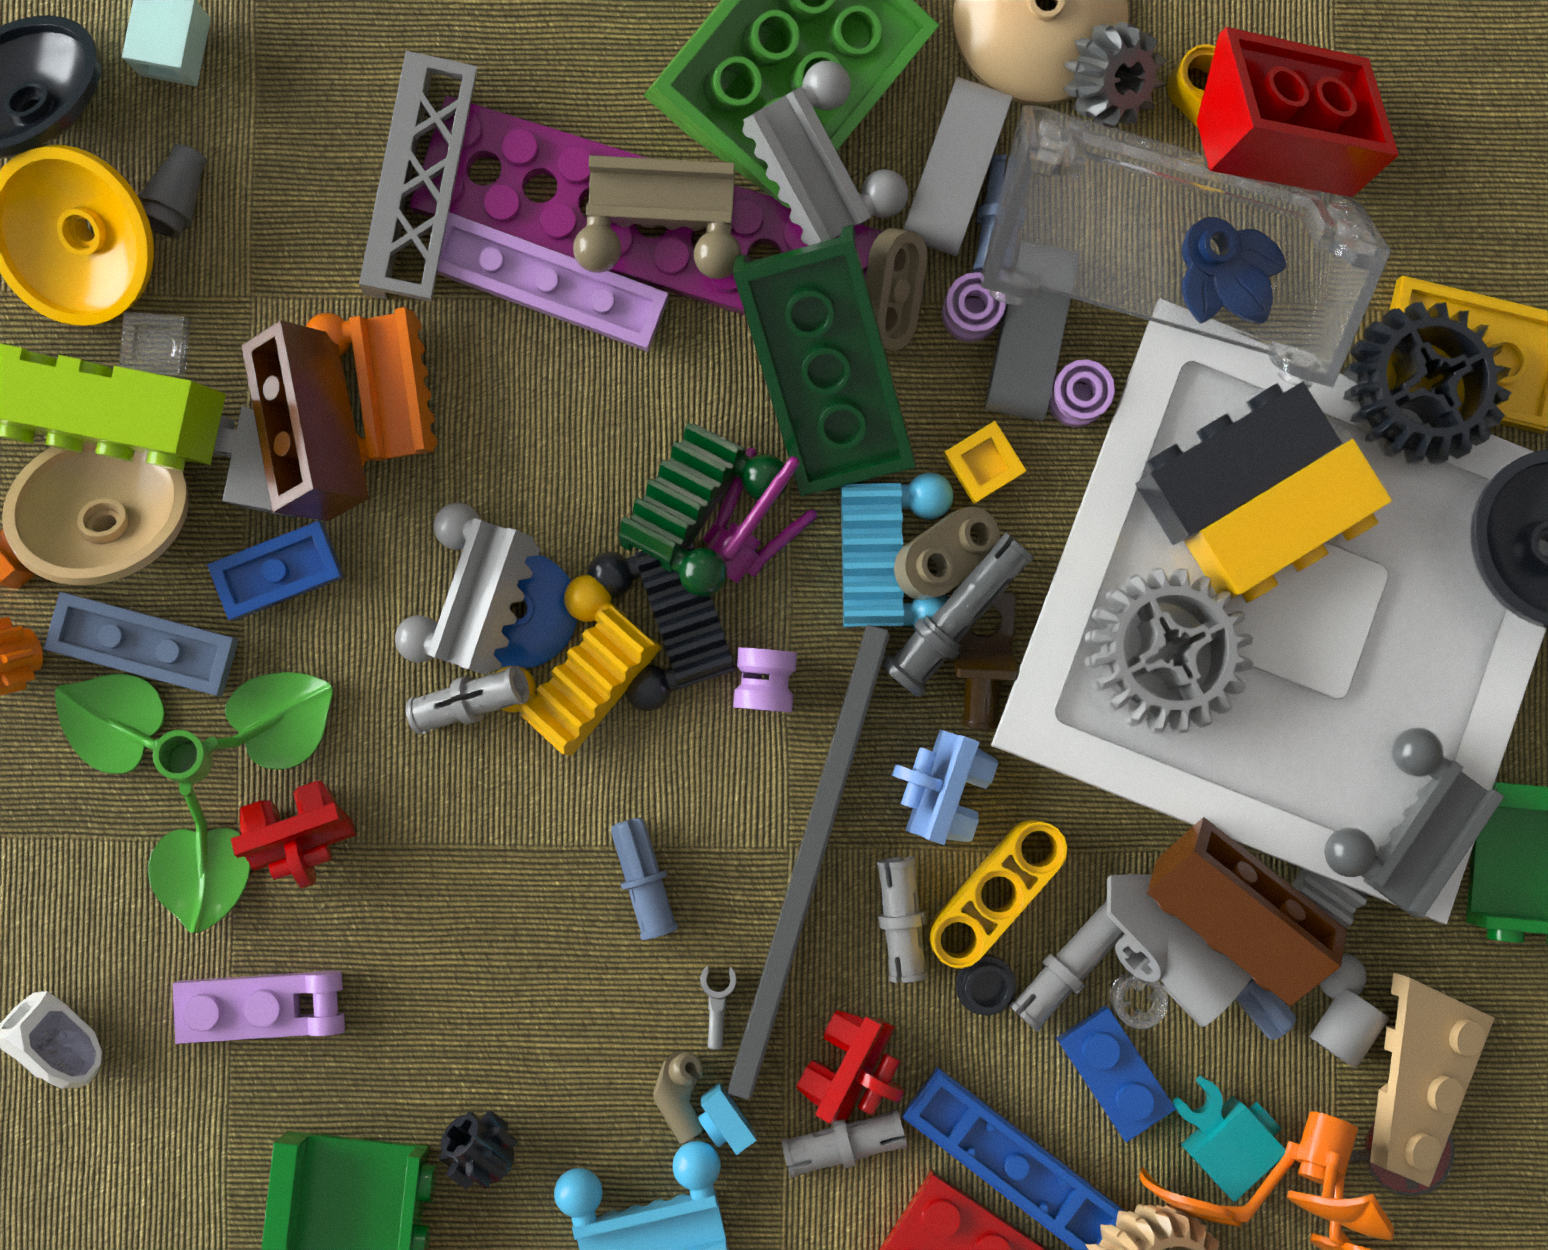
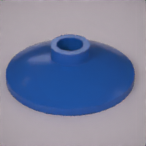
M542 555L526 558L525 564L533 573L531 578L519 580L517 586L525 595L524 600L527 604V613L523 618L516 620L515 624L506 625L502 628L501 632L509 640L507 647L495 649L494 656L501 663L502 667L519 666L527 669L542 665L556 657L567 646L575 632L578 620L569 614L564 604V593L571 580L556 563Z

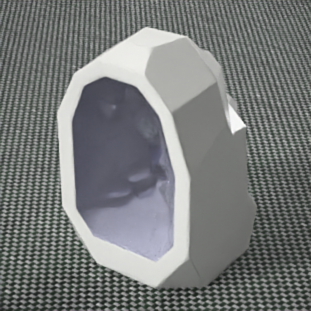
M50 992L32 993L19 1003L0 1023V1048L14 1057L37 1078H42L61 1089L85 1086L97 1075L101 1065L102 1050L95 1031L65 1003Z

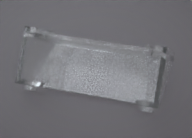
M1026 105L1022 109L1013 138L981 274V288L988 289L989 294L993 298L1012 305H1022L1025 299L1037 298L1040 290L1048 291L1268 354L1271 362L1279 368L1278 376L1282 380L1295 386L1304 381L1307 388H1311L1313 383L1333 388L1389 258L1391 249L1364 207L1347 196L1209 171L1206 156L1203 153L1114 127H1106L1097 122L1056 110ZM1207 217H1218L1229 222L1236 231L1244 229L1258 230L1278 245L1286 260V268L1280 273L1268 277L1272 284L1273 303L1265 323L1257 325L1242 320L1223 306L1215 316L1204 323H1199L1193 317L1184 302L1181 285L1188 269L1182 256V244L1187 231L1193 224ZM1211 238V248L1216 254L1219 255L1218 246L1215 243V241Z

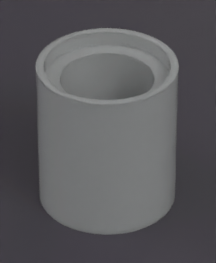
M1345 989L1333 1000L1309 1037L1356 1069L1390 1018L1353 992Z

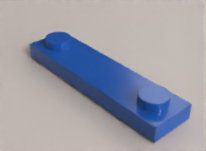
M938 1066L901 1113L903 1119L1074 1250H1088L1086 1244H1099L1102 1240L1100 1225L1112 1224L1116 1226L1118 1211L1127 1212Z

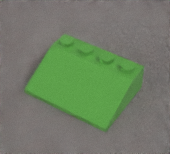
M721 0L643 96L688 136L722 161L734 163L737 172L788 209L790 205L780 201L777 196L780 189L778 183L769 180L766 175L768 168L766 161L757 158L754 153L756 147L754 139L744 135L742 131L744 126L743 120L803 86L804 77L809 68L821 61H833L843 66L848 72L851 80L850 95L846 102L837 109L829 111L820 110L815 107L813 109L837 151L939 27V24L913 0Z

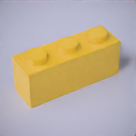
M1352 438L1184 540V543L1204 575L1211 578V586L1216 594L1225 590L1231 593L1230 599L1241 594L1245 602L1249 603L1279 585L1273 576L1279 570L1292 564L1296 572H1299L1328 555L1329 552L1323 543L1342 533L1345 540L1349 541L1377 525L1379 521L1374 512L1392 502V499Z

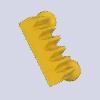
M588 574L578 576L568 584L564 593V604L569 614L575 619L583 622L596 621L597 624L595 627L586 629L582 633L583 641L581 644L568 650V659L564 664L554 667L552 670L553 677L549 682L541 684L537 688L532 674L528 670L519 667L523 671L529 685V699L526 703L515 704L501 709L510 713L521 712L523 719L560 753L572 756L626 692L632 680L650 663L662 648L657 641L649 638L627 619L628 616L611 603V595ZM511 666L503 667V668H501L500 670H498L497 672L504 671V670H506V668L511 667Z

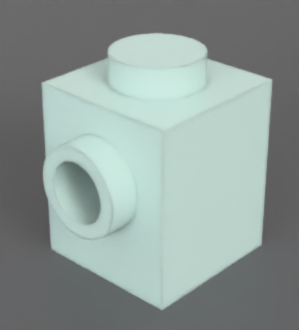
M133 0L122 58L139 76L197 86L211 18L197 0Z

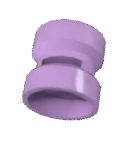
M980 272L967 273L955 280L948 290L941 311L943 324L949 334L957 340L968 343L981 341L991 335L1002 318L1006 306L1005 292L999 282L990 275Z
M1088 359L1074 361L1065 366L1054 379L1048 408L1053 417L1063 425L1073 428L1087 426L1096 421L1112 403L1115 393L1114 380L1109 371L1098 362Z
M738 648L737 667L742 672L741 685L734 691L733 708L792 713L794 694L788 689L789 676L796 671L797 653L770 649ZM762 675H769V680L761 679Z

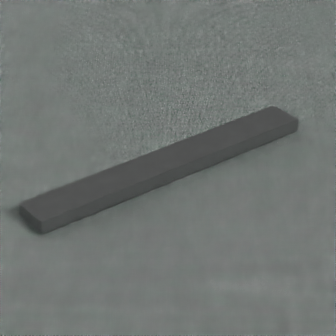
M871 625L865 627L728 1086V1094L747 1100L753 1095L890 634H887L888 630Z

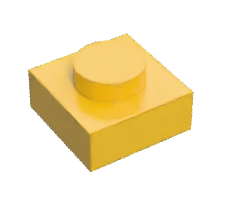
M993 421L943 453L944 458L973 504L978 503L1026 472L1025 467L996 421Z

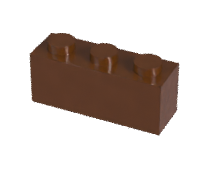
M282 320L278 321L241 346L272 512L330 521L369 499L339 346L330 339L325 331Z
M1205 817L1198 821L1157 858L1147 894L1156 900L1164 912L1184 922L1203 937L1210 948L1226 955L1249 973L1261 988L1272 991L1289 1006H1292L1341 967L1347 929Z

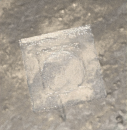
M124 312L119 367L185 379L190 320L184 316Z

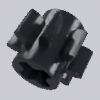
M488 1110L482 1119L472 1111H469L467 1115H462L452 1121L442 1136L441 1149L443 1153L439 1155V1160L450 1167L446 1176L466 1190L474 1181L485 1189L490 1184L500 1181L512 1167L515 1155L513 1146L517 1144V1139L507 1132L509 1124L491 1110Z

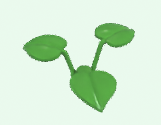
M294 672L270 673L250 679L232 693L225 706V715L228 722L239 733L225 738L209 737L204 741L185 730H173L167 732L159 739L152 738L163 726L165 708L158 691L142 678L128 674H109L83 682L58 686L55 690V701L61 727L70 745L85 763L104 773L127 774L139 766L146 747L153 751V762L156 769L163 776L179 784V792L184 796L195 822L196 832L187 829L174 830L157 843L148 861L149 882L152 891L161 904L178 918L190 933H201L218 923L233 909L242 896L250 877L251 866L244 856L237 858L234 855L231 838L241 835L240 833L230 828H218L208 832L207 821L195 794L194 784L202 781L209 774L213 764L212 752L235 748L244 743L248 756L260 767L271 770H287L303 764L315 753L323 739L333 698L332 686L320 678Z

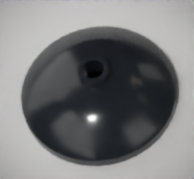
M43 15L15 20L0 26V159L12 158L52 142L67 131L82 116L92 101L101 76L102 58L96 42L79 23L65 17Z
M1548 449L1529 453L1514 460L1492 477L1476 502L1472 515L1470 535L1476 567L1493 596L1519 618L1543 628H1548V557L1540 552L1538 543L1540 539L1548 542Z

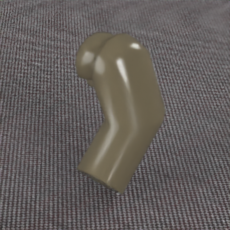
M685 1051L672 1053L663 1062L653 1091L654 1102L679 1144L689 1141L704 1130L698 1119L699 1116L690 1103L697 1079H701L703 1074V1066L701 1060L695 1054Z

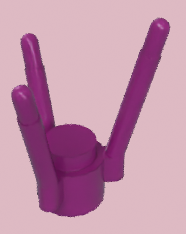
M748 448L745 455L752 458L757 455V451L754 448ZM790 457L741 526L732 521L726 529L743 490L741 479L735 477L713 525L702 538L708 543L706 548L712 549L722 556L727 566V577L739 584L746 573L755 578L770 558L817 518L815 510H807L761 550L755 553L761 542L751 534L798 468L800 461L797 457Z

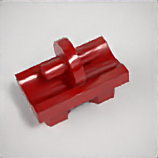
M318 780L297 787L293 792L298 815L281 821L278 808L271 800H260L239 809L241 835L231 838L234 855L237 858L244 856L254 871L269 867L273 880L292 874L300 888L304 889L315 885L316 872L314 866L332 860V854L328 845L356 836L353 820L338 806L330 788Z
M839 1010L833 1014L824 1031L823 1039L847 1052L838 1071L833 1070L818 1060H812L805 1068L796 1085V1088L804 1096L819 1106L815 1113L817 1117L829 1124H833L835 1120L839 1121L843 1118L845 1123H847L865 1087L866 1090L857 1107L870 1115L875 1113L882 1097L894 1102H900L905 1090L893 1082L892 1078L901 1061L885 1053L876 1071H874L896 1026L882 1018H864Z

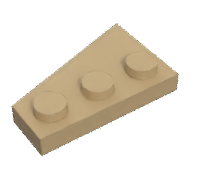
M1393 972L1391 994L1398 996L1399 1001L1396 1025L1386 1029L1384 1049L1392 1052L1389 1081L1379 1089L1370 1162L1430 1187L1495 1018L1414 979Z

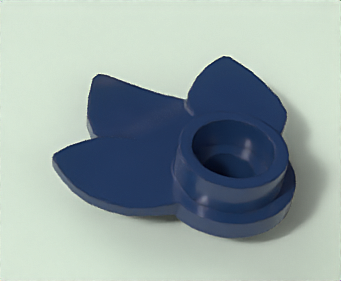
M1207 217L1193 224L1187 231L1182 244V256L1188 269L1181 284L1184 302L1193 317L1199 323H1204L1215 316L1223 306L1242 320L1257 325L1265 323L1273 303L1272 284L1268 277L1274 276L1286 268V260L1278 245L1258 230L1244 229L1236 231L1229 222L1218 217ZM1211 238L1215 241V243L1218 246L1219 255L1216 254L1211 248Z

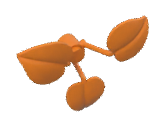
M1309 1112L1300 1144L1288 1141L1284 1156L1249 1202L1243 1206L1215 1205L1169 1192L1157 1183L1143 1166L1139 1174L1141 1182L1151 1192L1184 1214L1208 1222L1241 1227L1242 1222H1248L1288 1169L1297 1161L1301 1163L1298 1175L1323 1185L1322 1196L1288 1190L1286 1196L1287 1199L1306 1211L1330 1220L1329 1238L1311 1233L1310 1241L1321 1250H1372L1353 1244L1342 1231V1225L1361 1234L1392 1241L1395 1234L1391 1221L1376 1200L1374 1194L1343 1199L1344 1178L1358 1133V1127L1339 1118L1319 1112Z

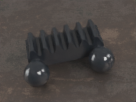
M693 542L688 548V551H692L695 549ZM643 551L636 552L629 557H625L617 552H604L597 555L590 562L587 574L596 579L608 591L611 599L623 596L629 591L633 581L642 577L667 656L672 666L662 669L657 665L648 664L632 680L625 695L630 704L642 711L657 710L668 701L673 691L736 671L711 595L697 596L688 592L683 587L678 572L673 571L671 573L663 569L661 560Z

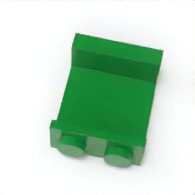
M1494 782L1492 790H1496L1504 798L1476 838L1471 851L1466 923L1486 928V939L1524 943L1525 932L1547 934L1546 944H1548V787Z
M294 1131L285 1132L273 1143L261 1250H428L430 1226L421 1225L424 1201L432 1202L437 1179V1165L428 1164L430 1146Z

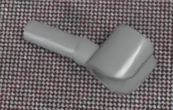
M708 965L702 971L700 978L701 986L709 996L708 1048L722 1049L727 996L731 995L735 989L737 982L736 974L732 967H730L729 986L724 991L716 992L707 985Z

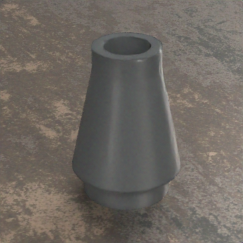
M175 144L167 159L138 194V198L147 214L151 230L164 236L178 238L183 228L191 227L202 172L207 163V159L198 151L185 145Z

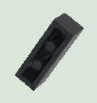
M1304 381L1286 392H1283L1278 383L1274 384L1246 402L1252 411L1251 413L1235 422L1226 413L1196 432L1202 441L1183 453L1176 443L1145 462L1151 472L1135 483L1172 545L1191 536L1343 444Z

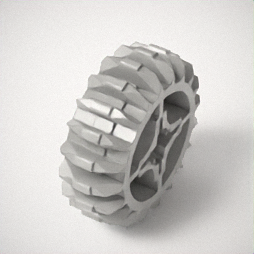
M1161 567L1149 571L1147 583L1138 574L1130 576L1125 580L1127 593L1115 587L1106 594L1107 601L1112 609L1099 607L1092 614L1095 622L1105 628V630H1091L1085 635V642L1101 647V653L1085 658L1086 667L1096 668L1102 666L1105 676L1092 682V688L1095 691H1101L1111 686L1115 694L1106 703L1109 711H1116L1125 706L1126 703L1129 704L1126 723L1130 726L1139 725L1147 715L1149 732L1153 734L1162 733L1168 721L1175 734L1187 733L1190 727V719L1199 728L1211 725V710L1224 714L1232 708L1225 692L1237 695L1243 693L1246 688L1243 681L1233 673L1250 670L1253 665L1252 660L1238 655V649L1252 644L1253 637L1249 634L1236 636L1233 627L1245 619V613L1235 611L1227 615L1223 607L1229 602L1231 593L1224 590L1213 597H1209L1211 578L1207 576L1198 578L1190 588V576L1188 570L1184 568L1175 570L1170 580H1168L1166 573ZM1158 603L1172 604L1188 611L1201 625L1195 628H1184L1178 625L1171 617L1169 611L1162 613ZM1137 613L1141 621L1137 626L1142 639L1141 647L1135 656L1126 661L1124 652L1125 634L1131 619ZM1185 639L1190 640L1189 644L1177 649L1178 653L1174 654L1171 659L1167 661L1159 659L1149 664L1146 663V660L1158 654L1159 649L1163 648L1166 643L1173 641L1175 644ZM1210 642L1211 665L1207 678L1202 686L1199 687L1196 680L1201 675L1196 664L1197 654L1205 644ZM1145 673L1157 675L1164 681L1168 690L1175 689L1180 701L1166 700L1151 694L1135 678Z

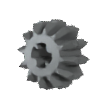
M1119 22L1118 24L1114 23L1113 26L1107 24L1093 26L1091 39L1081 38L1074 40L1080 55L1077 60L1063 63L1067 70L1074 73V78L1063 88L1069 96L1077 98L1073 109L1082 116L1092 118L1096 124L1106 127L1115 126L1117 122L1126 125L1137 123L1139 109L1144 111L1155 109L1150 94L1153 89L1167 86L1160 77H1156V71L1168 61L1162 54L1153 52L1158 39L1153 38L1150 33L1139 31L1134 24Z

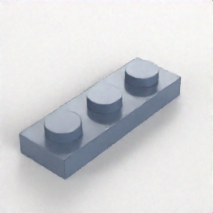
M59 592L43 650L204 693L223 696L239 639L77 595Z

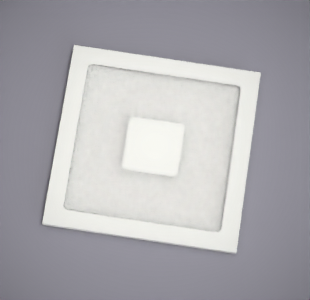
M1158 301L1154 306L991 746L1193 826L1205 817L1239 844L1394 904L1365 883L1361 875L1345 877L1334 872L1325 859V844L1335 831L1347 827L1357 828L1368 834L1375 845L1376 852L1380 847L1389 843L1391 840L1389 833L1394 827L1403 822L1405 819L1403 815L1405 809L1416 803L1418 800L1416 793L1432 779L1429 775L1423 777L1407 775L1396 766L1393 760L1392 748L1394 741L1403 731L1410 728H1424L1433 732L1442 743L1443 756L1463 766L1461 771L1486 790H1492L1546 628L1529 623L1510 612L1487 588L1478 572L1472 553L1470 538L1471 521L1476 502L1492 477L1514 460L1534 451L1491 434L1486 442L1478 446L1472 445L1469 454L1459 459L1449 455L1448 460L1439 465H1431L1427 457L1418 464H1407L1404 449L1393 457L1384 456L1386 439L1381 437L1373 443L1365 442V436L1372 428L1367 420L1361 423L1350 422L1352 414L1361 409L1359 402H1350L1343 399L1344 392L1357 385V383L1340 373L1211 321L1199 323L1191 313ZM1304 381L1341 442L1344 444L1352 438L1354 439L1392 499V502L1374 512L1379 521L1374 527L1349 541L1345 540L1342 533L1323 543L1329 554L1299 572H1296L1293 565L1289 564L1273 574L1279 585L1249 603H1246L1240 594L1230 599L1223 607L1227 615L1235 611L1245 613V619L1233 627L1236 636L1249 634L1253 637L1252 644L1238 649V655L1252 660L1253 665L1250 670L1233 673L1243 681L1246 688L1243 693L1237 695L1225 692L1232 705V708L1227 713L1219 714L1211 710L1212 724L1199 728L1190 719L1189 731L1183 734H1175L1170 727L1169 721L1162 733H1150L1147 725V715L1139 725H1128L1126 723V714L1130 705L1126 703L1122 708L1111 712L1106 707V703L1115 694L1113 688L1110 686L1101 691H1095L1092 688V682L1105 676L1103 667L1088 668L1085 665L1086 657L1101 653V647L1085 642L1086 633L1091 630H1105L1092 618L1094 610L1099 607L1112 609L1107 601L1106 594L1115 587L1127 593L1125 580L1134 574H1138L1147 583L1148 573L1154 568L1161 567L1166 573L1168 580H1170L1175 570L1184 568L1188 570L1190 576V588L1198 578L1205 576L1184 540L1172 545L1136 487L1135 483L1151 472L1145 462L1176 443L1183 453L1202 441L1196 432L1226 413L1229 414L1233 422L1251 413L1252 411L1246 402L1274 384L1278 383L1283 392H1286ZM1400 409L1410 419L1423 425L1416 413L1409 409ZM1540 539L1538 543L1539 550L1544 556L1548 557V542ZM1212 586L1208 593L1209 597L1216 595ZM1158 603L1162 613L1169 611L1171 617L1178 625L1184 628H1195L1201 625L1192 614L1183 608L1168 603ZM1137 613L1131 619L1125 634L1124 652L1126 661L1135 656L1141 648L1142 639L1137 628L1141 621ZM1188 638L1178 643L1173 641L1166 643L1163 648L1159 649V653L1148 658L1146 663L1149 664L1159 659L1164 661L1171 659L1174 654L1178 653L1179 648L1190 643V639ZM1210 642L1205 644L1197 654L1196 664L1201 675L1196 680L1199 687L1206 680L1210 670ZM1145 673L1135 678L1151 694L1166 700L1181 701L1175 688L1168 690L1165 682L1159 676ZM1474 843L1424 917L1447 924Z

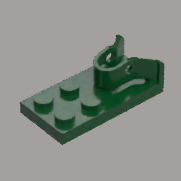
M854 225L843 227L838 238L753 261L745 254L735 257L733 276L789 458L797 457L800 461L798 468L793 473L800 497L916 467L915 456L857 250Z

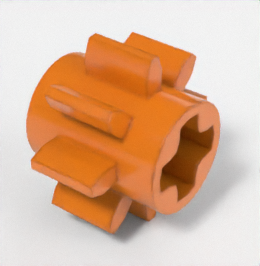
M10 617L0 619V696L25 690L26 682L35 680L34 672L40 670L43 664V652L36 634L30 628H23L22 625L13 627Z

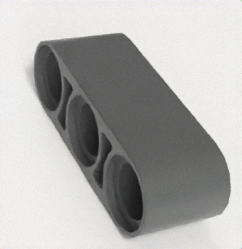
M1023 243L1018 244L1006 295V306L1001 319L984 410L1040 422L1044 421L1053 388L1077 269V254Z

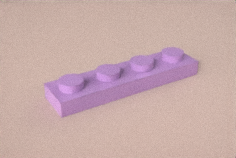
M449 212L437 275L649 352L669 300L667 292L610 271L602 273L589 272L582 268L575 258Z

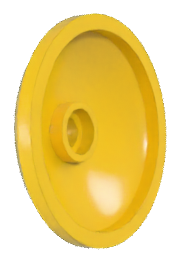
M67 145L37 147L9 160L0 169V274L13 292L40 314L52 320L70 325L87 326L104 323L131 308L141 297L150 279L154 259V244L145 209L126 179L98 156ZM87 220L92 225L94 234H92L87 227Z

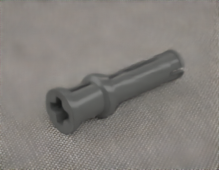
M1005 532L991 552L967 576L945 604L931 618L928 615L923 619L920 617L914 624L916 632L894 657L887 655L882 660L881 665L902 686L915 696L921 698L927 691L924 684L947 658L954 660L960 654L959 649L962 645L959 641L1006 590L1013 579L1035 557Z

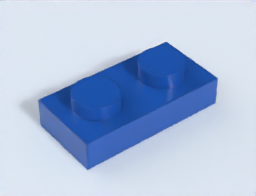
M316 521L207 564L227 619L230 621L239 620L345 578L326 527L321 521Z
M1106 1005L1056 1037L1062 1049L1126 1143L1176 1110Z

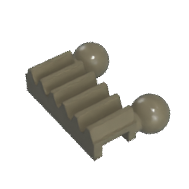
M589 155L590 184L589 202L586 205L587 226L577 234L573 244L575 259L582 268L589 272L602 273L610 270L617 264L621 256V242L618 235L611 229V223H616L621 227L639 224L651 229L657 225L665 226L670 230L688 227L693 231H700L707 228V233L697 241L694 248V261L697 268L702 274L713 279H723L733 274L735 257L742 255L739 242L731 235L735 177L734 163Z

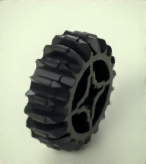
M1422 301L1410 304L1405 308L1404 312L1399 308H1394L1382 316V323L1374 321L1367 326L1363 333L1365 340H1359L1352 346L1349 353L1357 362H1352L1346 366L1342 375L1354 381L1357 385L1346 390L1343 399L1350 402H1359L1361 409L1352 414L1350 422L1361 423L1367 420L1372 428L1365 436V442L1373 443L1381 437L1386 439L1384 456L1393 457L1404 449L1407 464H1418L1425 457H1427L1431 465H1439L1446 462L1449 455L1459 459L1471 452L1472 445L1478 446L1486 442L1491 436L1488 427L1499 424L1505 416L1496 405L1507 401L1512 392L1498 385L1497 381L1507 377L1511 368L1495 365L1493 358L1501 353L1503 345L1492 344L1487 347L1482 340L1487 333L1489 325H1479L1472 330L1467 327L1469 310H1460L1449 318L1446 302L1436 303L1428 311ZM1431 345L1441 349L1450 358L1437 354ZM1391 353H1393L1396 359L1392 363L1396 373V384L1393 390L1390 391L1387 382V366ZM1439 375L1443 376V379L1432 385V389L1428 391L1423 387L1415 392H1409V389L1421 382L1420 379L1423 377L1431 380ZM1462 377L1464 402L1461 412H1459L1458 407L1462 403L1458 397L1457 385ZM1400 409H1409L1416 413L1423 425L1410 419Z

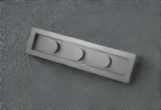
M411 51L405 52L359 281L364 295L387 300L388 294L391 293L432 302L478 72L477 66ZM432 74L462 80L458 100L436 113L427 100ZM426 111L430 118L423 122L424 114ZM455 115L450 134L443 122ZM436 127L449 145L447 157L425 171L416 159L420 136ZM413 169L418 174L414 179H412ZM443 173L439 192L431 180ZM425 185L437 202L435 216L413 230L404 216L408 194ZM403 227L407 234L400 238ZM432 230L427 250L419 238ZM412 242L426 261L421 284L392 278L397 252Z

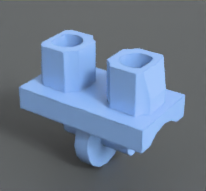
M939 730L933 751L920 747L912 770L897 764L894 767L892 776L908 781L901 804L913 808L905 831L945 845L946 839L963 842L972 841L979 822L978 812L958 804L966 782L987 789L993 781L998 760L979 749V741Z

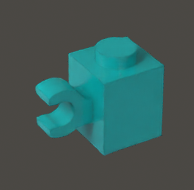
M1199 1075L1195 1081L1206 1093V1101L1202 1107L1191 1109L1178 1096L1172 1101L1176 1111L1186 1121L1198 1127L1180 1145L1220 1189L1235 1202L1284 1156L1285 1148L1274 1138L1282 1129L1257 1102L1247 1108L1232 1096L1223 1104L1222 1094L1218 1087L1206 1077Z

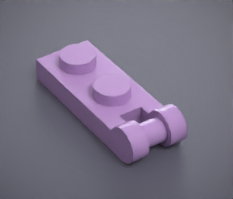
M342 971L179 980L172 983L175 1044L304 1035L327 1036L345 1032L344 1013L338 1012L337 991L343 990ZM299 993L313 994L314 1014L300 1015Z

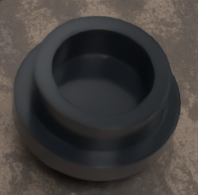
M984 954L972 966L959 969L955 980V989L959 1000L966 1009L978 1015L989 1016L1003 1011L1011 1003L1016 991V980L1013 971L1006 962L996 956Z

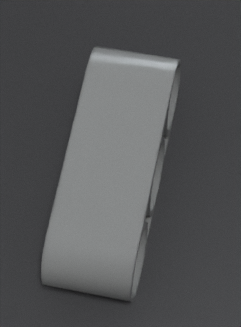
M960 77L956 78L903 229L918 233L925 241L926 247L957 257L1013 95Z

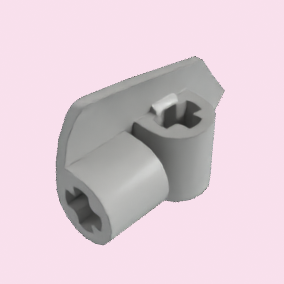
M1152 875L1109 876L1107 878V916L1125 933L1115 945L1116 954L1120 962L1130 973L1143 981L1155 982L1160 979L1163 983L1162 988L1201 1028L1205 1027L1236 999L1252 979L1251 975L1226 955L1210 948L1203 937L1180 919L1167 914L1159 907L1156 900L1147 894Z

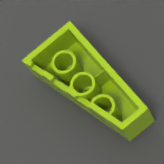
M0 343L1 438L33 444L35 434L47 436L45 445L77 453L83 452L84 443L97 445L95 454L127 462H133L134 453L140 452L148 454L147 464L177 471H184L186 461L211 465L226 397L225 393L190 380L114 366L112 369L104 365L63 355H58L57 359L27 351L22 347Z

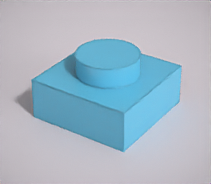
M721 1082L701 1095V1106L705 1112L698 1119L717 1147L728 1142L735 1154L738 1155L757 1141L755 1130Z

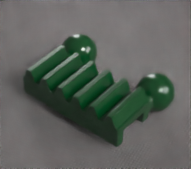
M687 423L684 429L683 440L680 443L674 442L668 462L662 460L659 465L658 476L655 480L649 479L643 499L637 497L634 501L633 513L630 518L624 516L621 520L620 533L618 534L621 547L629 551L636 547L661 560L663 569L671 573L673 571L679 573L680 581L688 592L697 596L715 594L723 587L727 579V566L724 559L719 553L709 548H698L692 551H688V548L735 477L741 479L742 486L750 497L759 500L785 464L778 457L770 454H759L751 458L745 455V448L695 423L693 425ZM787 485L784 487V489L782 490V492L779 494L778 497H780V496L784 493V491H785L786 488H787Z

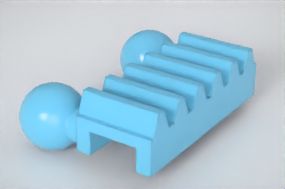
M932 472L923 473L915 477L909 485H901V483H872L841 486L843 628L866 627L867 625L912 626L916 631L914 624L920 617L923 619L928 615L931 618L949 599L944 594L928 600L913 599L911 603H903L904 592L899 587L894 573L896 556L903 547L902 508H910L916 516L922 519L933 520L945 515L952 506L953 489L949 481L942 475Z
M691 1141L684 1144L676 1152L672 1164L674 1176L680 1185L690 1190L691 1195L680 1194L668 1201L658 1199L646 1206L636 1204L620 1212L610 1210L596 1217L595 1210L600 1205L603 1195L601 1182L590 1170L573 1168L562 1174L556 1182L554 1189L555 1202L564 1214L572 1218V1231L574 1240L577 1239L579 1250H729L717 1194L713 1186L721 1170V1162L717 1151L708 1143Z

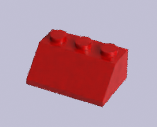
M1227 26L1219 33L1196 121L1209 171L1354 197L1399 156L1369 58Z

